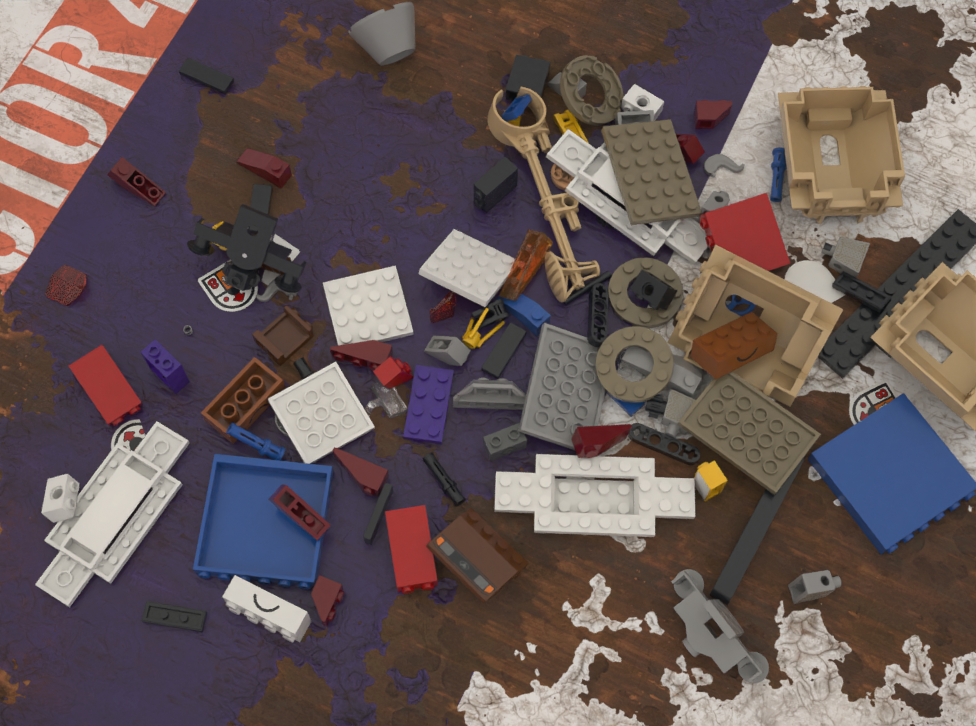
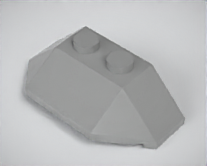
M479 378L478 380H472L453 397V407L523 410L526 394L513 381L503 378L497 380Z

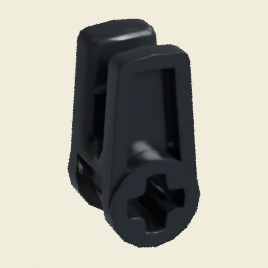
M498 299L486 307L471 313L473 320L480 318L485 308L489 309L487 314H492L491 317L482 321L478 330L502 322L511 316L503 305V299Z

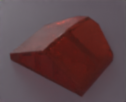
M64 264L52 274L45 296L69 306L85 289L87 274Z
M450 291L434 309H430V322L436 323L454 317L457 293Z

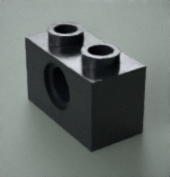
M642 269L630 288L636 293L635 296L642 301L647 300L649 302L648 305L655 310L659 308L667 310L677 293L676 289L652 273Z

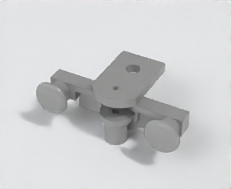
M691 569L679 572L671 582L674 584V589L678 596L684 600L673 608L686 625L687 637L682 640L686 649L694 657L700 653L711 657L723 673H726L737 664L738 672L745 681L749 683L763 681L769 672L768 662L762 654L749 652L738 637L744 631L731 612L719 599H707L703 593L704 581L698 572ZM711 618L715 620L724 632L719 637L706 623Z

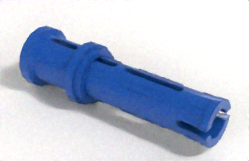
M778 147L772 151L774 156L771 163L773 177L770 200L772 202L782 201L784 171L787 169L785 149Z
M233 422L226 431V434L257 449L258 453L262 456L266 455L273 460L280 461L284 455L285 448L283 446L278 447L271 443L270 439L263 440ZM240 433L243 434V435H245V436H247V437H249V438L252 439L253 441H251V440H249L248 438H246V437L240 435Z

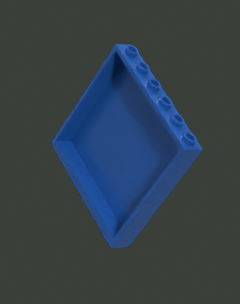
M904 393L812 452L808 458L814 469L881 555L886 551L889 554L899 547L897 545L899 542H908L914 537V532L918 530L921 533L930 526L928 524L930 521H939L945 516L944 512L949 509L952 512L961 505L959 503L961 500L965 499L968 501L976 495L974 492L976 490L975 480Z
M214 454L193 565L194 572L198 574V577L206 579L210 578V576H216L220 580L229 581L230 578L236 575L248 582L250 580L258 581L262 585L278 583L281 587H290V585H299L298 587L301 589H311V587H314L318 579L324 533L316 540L268 499L282 484L287 485L321 517L327 520L334 475L333 467Z

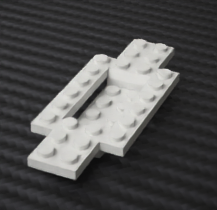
M568 129L547 153L546 158L574 177L566 187V193L654 256L665 243L695 265L708 248L705 237H707L705 230L694 219L686 218L649 223L652 225L651 229L644 224L631 225L627 212L592 187L594 183L624 205L605 142L601 147L595 149Z
M156 421L135 451H130L117 443L77 496L74 518L58 521L44 540L60 552L35 585L70 608L94 574L111 584L181 488L182 483L168 475V472L187 448L189 441ZM152 487L153 490L150 492V494L147 496V498L145 499V501L142 503V505H141V506L139 507V509L136 511V513L134 514V516H133V517L131 518V520L128 522V524L126 525V527L123 529V531H122V532L120 533V535L117 537V539H116L115 542L112 544V546L109 548V550L107 551V553L104 554L103 552L105 551V549L107 548V546L110 544V542H111V541L113 540V538L116 536V534L118 533V531L121 529V527H122V526L124 525V523L127 521V519L129 518V516L132 514V512L135 510V508L137 507V505L140 503V501H141V500L143 499V497L146 495V493L148 492V490Z
M536 454L535 473L496 471L494 512L534 513V533L654 537L655 518H695V482L693 478L655 477V458L605 456L578 458L577 455ZM555 476L634 479V481L557 479Z

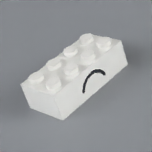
M236 575L222 596L226 602L225 605L229 607L231 612L237 615L243 613L247 616V620L258 624V622L262 623L265 626L264 628L272 633L280 632L284 639L292 643L294 640L298 642L302 640L312 621L307 611Z

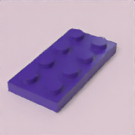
M416 365L403 439L442 444L454 370Z

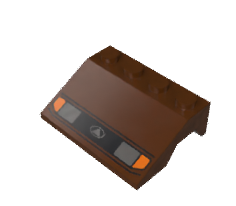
M472 508L457 517L426 546L483 603H486L498 594L513 578L515 580L518 579L529 564Z

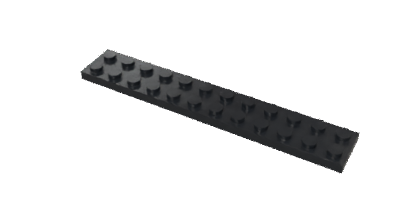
M958 209L878 288L881 292L892 297L891 302L881 314L862 304L827 339L818 358L843 379L877 345L870 337L881 327L879 322L886 315L890 317L893 314L891 310L898 302L901 305L905 302L903 297L910 290L914 292L917 289L915 284L922 277L926 280L942 262L952 269L976 245V223Z

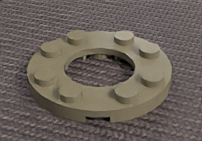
M579 56L569 62L562 71L560 92L570 113L580 121L593 126L605 125L615 119L617 112L621 111L620 107L624 95L617 74L607 63L603 64L594 56ZM581 76H592L602 85L605 100L600 107L586 104L583 102L584 99H581L579 96L577 84Z
M636 258L623 263L613 273L608 286L609 304L619 319L625 320L633 326L648 329L662 326L672 320L683 300V286L677 273L664 262L653 258ZM641 269L652 273L677 290L667 310L661 308L658 310L642 308L631 302L628 297L627 288L631 281L637 278Z
M639 326L622 328L612 333L602 343L596 357V372L602 386L611 396L630 403L650 400L663 391L669 384L674 369L672 351L666 340L657 332ZM639 346L645 348L653 357V369L641 381L631 382L625 380L616 370L615 362L618 355L628 347Z

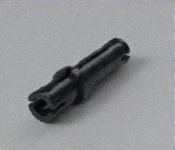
M432 452L424 456L423 462H425L442 486V491L445 494L447 493L455 507L461 505L466 498L463 497L456 487L457 483L451 480Z

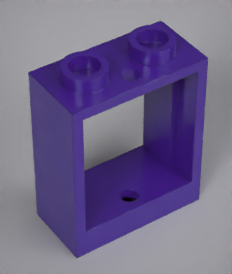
M156 339L141 351L149 369L174 394H177L190 382L182 365Z

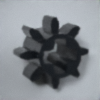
M657 394L652 399L647 400L644 411L649 412L648 417L657 419L658 415H664L667 402L663 401V395Z

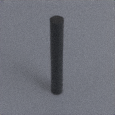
M610 271L604 272L585 284V287L572 292L563 303L565 305L571 303L590 291L596 283H602L612 277Z

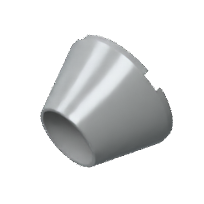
M412 2L393 5L394 9L387 11L381 9L366 16L350 27L352 31H348L349 35L381 66L394 63L409 56L415 51V7Z

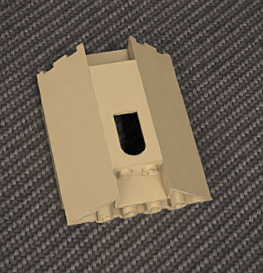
M843 86L840 88L806 87L801 88L799 92L778 93L792 209L801 210L802 214L810 219L814 217L819 224L822 223L825 216L856 215L858 224L863 222L864 217L869 215L875 217L886 213V209L889 207L898 208L903 206L900 185L905 178L894 101L893 99H887L886 90H873V87ZM829 135L836 139L840 165H823L820 147L821 137Z
M715 245L708 261H704L699 271L702 272L700 277H696L691 286L694 288L692 294L688 293L683 302L686 305L684 310H680L675 320L678 322L668 343L686 353L683 358L684 360L703 369L690 357L693 340L742 317L727 308V297L738 295L764 308L759 318L778 333L774 351L732 372L766 396H770L791 407L843 309Z
M942 262L926 280L922 277L915 284L917 289L914 292L910 290L903 297L905 302L902 305L898 302L891 310L893 314L890 317L886 315L879 322L881 327L870 338L976 431V277L968 270L963 275L956 274ZM918 332H929L952 352L942 364L917 343L916 335Z

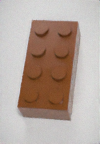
M750 312L694 339L690 357L714 379H718L774 351L778 333L753 312Z
M254 357L201 414L205 422L234 444L238 439L226 434L229 425L233 422L247 430L270 406L268 398L286 389L284 381Z

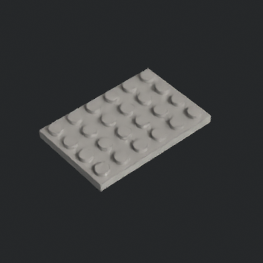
M547 323L542 325L518 432L575 450L571 439L576 428L598 426L606 390L600 383L596 372V357L600 347L590 345L587 337Z

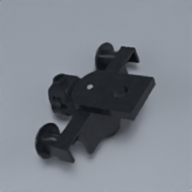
M242 204L234 225L224 221L215 230L203 225V218L196 223L193 233L196 235L195 240L188 241L187 247L191 252L200 256H210L215 252V249L211 246L212 242L227 248L226 253L231 261L225 263L222 271L227 285L241 291L250 290L252 287L258 286L261 278L258 273L259 267L265 264L284 272L283 276H278L274 279L279 289L288 293H296L302 289L298 280L303 274L307 262L304 261L301 265L287 260L292 250L272 240L278 218ZM250 225L256 226L258 231L250 230Z

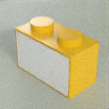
M715 460L711 463L704 462L698 466L694 477L695 487L704 501L721 493L728 481Z

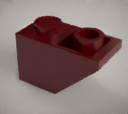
M696 101L694 109L695 129H714L730 114L732 101Z
M676 134L685 163L694 164L705 153L696 135Z
M319 575L311 596L323 625L327 626L329 621L332 622L336 615V610L334 609L337 603H341L345 592L343 591L342 584Z

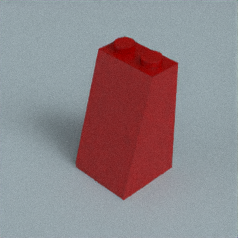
M103 345L69 365V368L109 426L112 424L116 426L123 422V417L129 413L134 415L141 410L142 402Z
M425 505L385 511L398 592L408 594L414 592V589H433L434 586L438 585L433 553L426 547L431 538Z

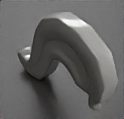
M715 154L704 162V171L707 175L711 174L714 178L716 176L715 172L721 166L734 173H739L744 169L745 165L738 166L729 157L723 154Z
M273 280L269 283L264 294H257L256 298L261 302H267L276 292L282 291L289 295V300H292L293 296H296L298 292H285L279 289Z

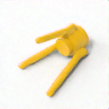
M485 308L473 329L472 326L475 320L471 318L467 330L462 337V343L470 349H475L476 346L480 348L489 337L505 324V321L499 323L480 339L481 334L477 330L489 310Z

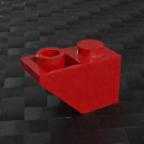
M391 356L373 371L383 386L390 389L414 378L411 373L412 368L408 363Z

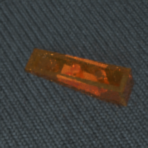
M528 229L510 270L511 272L501 290L500 297L517 301L545 261L546 252L550 251L553 241L545 233Z

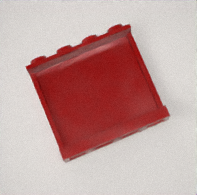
M767 193L700 215V226L705 230L707 236L705 237L706 244L711 248V251L717 245L767 271L791 264Z

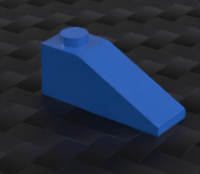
M511 287L497 298V300L503 299L504 307L536 337L540 334L544 323L550 324L551 315L538 303Z

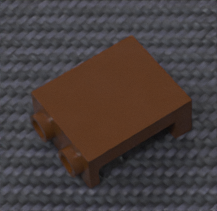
M287 305L283 307L284 312L262 332L257 329L252 334L255 343L279 366L285 363L314 337L312 325L307 320L303 321L300 318V314L294 308L290 309Z

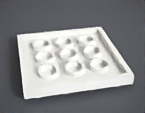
M453 229L422 265L419 275L486 307L516 269L519 261Z
M396 266L323 282L338 345L370 340L385 342L414 335Z
M336 362L268 398L269 404L301 459L307 464H313L333 452L334 447L339 449L375 429V426Z

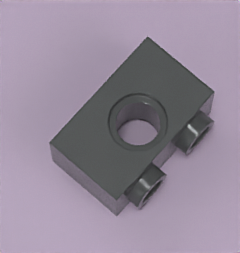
M520 423L483 437V446L490 462L526 448V436L524 433L518 432Z

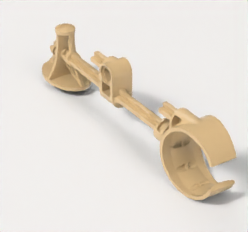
M520 87L516 98L526 94L531 96L532 100L527 106L534 113L537 123L528 127L514 126L503 120L496 110V105L503 97V90H500L495 95L489 109L488 126L496 139L503 144L515 147L529 163L541 197L539 205L543 207L544 219L550 221L563 257L562 259L551 251L546 252L545 270L547 279L557 300L565 302L573 290L585 287L584 281L598 277L600 275V267L595 260L591 262H577L575 260L561 219L567 218L571 231L575 232L581 229L577 217L579 201L568 193L551 195L537 156L539 149L536 147L537 143L535 140H538L542 152L548 153L552 149L548 138L550 130L545 119L546 106L544 101L531 89ZM559 261L562 262V263H564V265L566 266V268H563V267L560 265ZM571 279L573 286L567 292L568 280Z

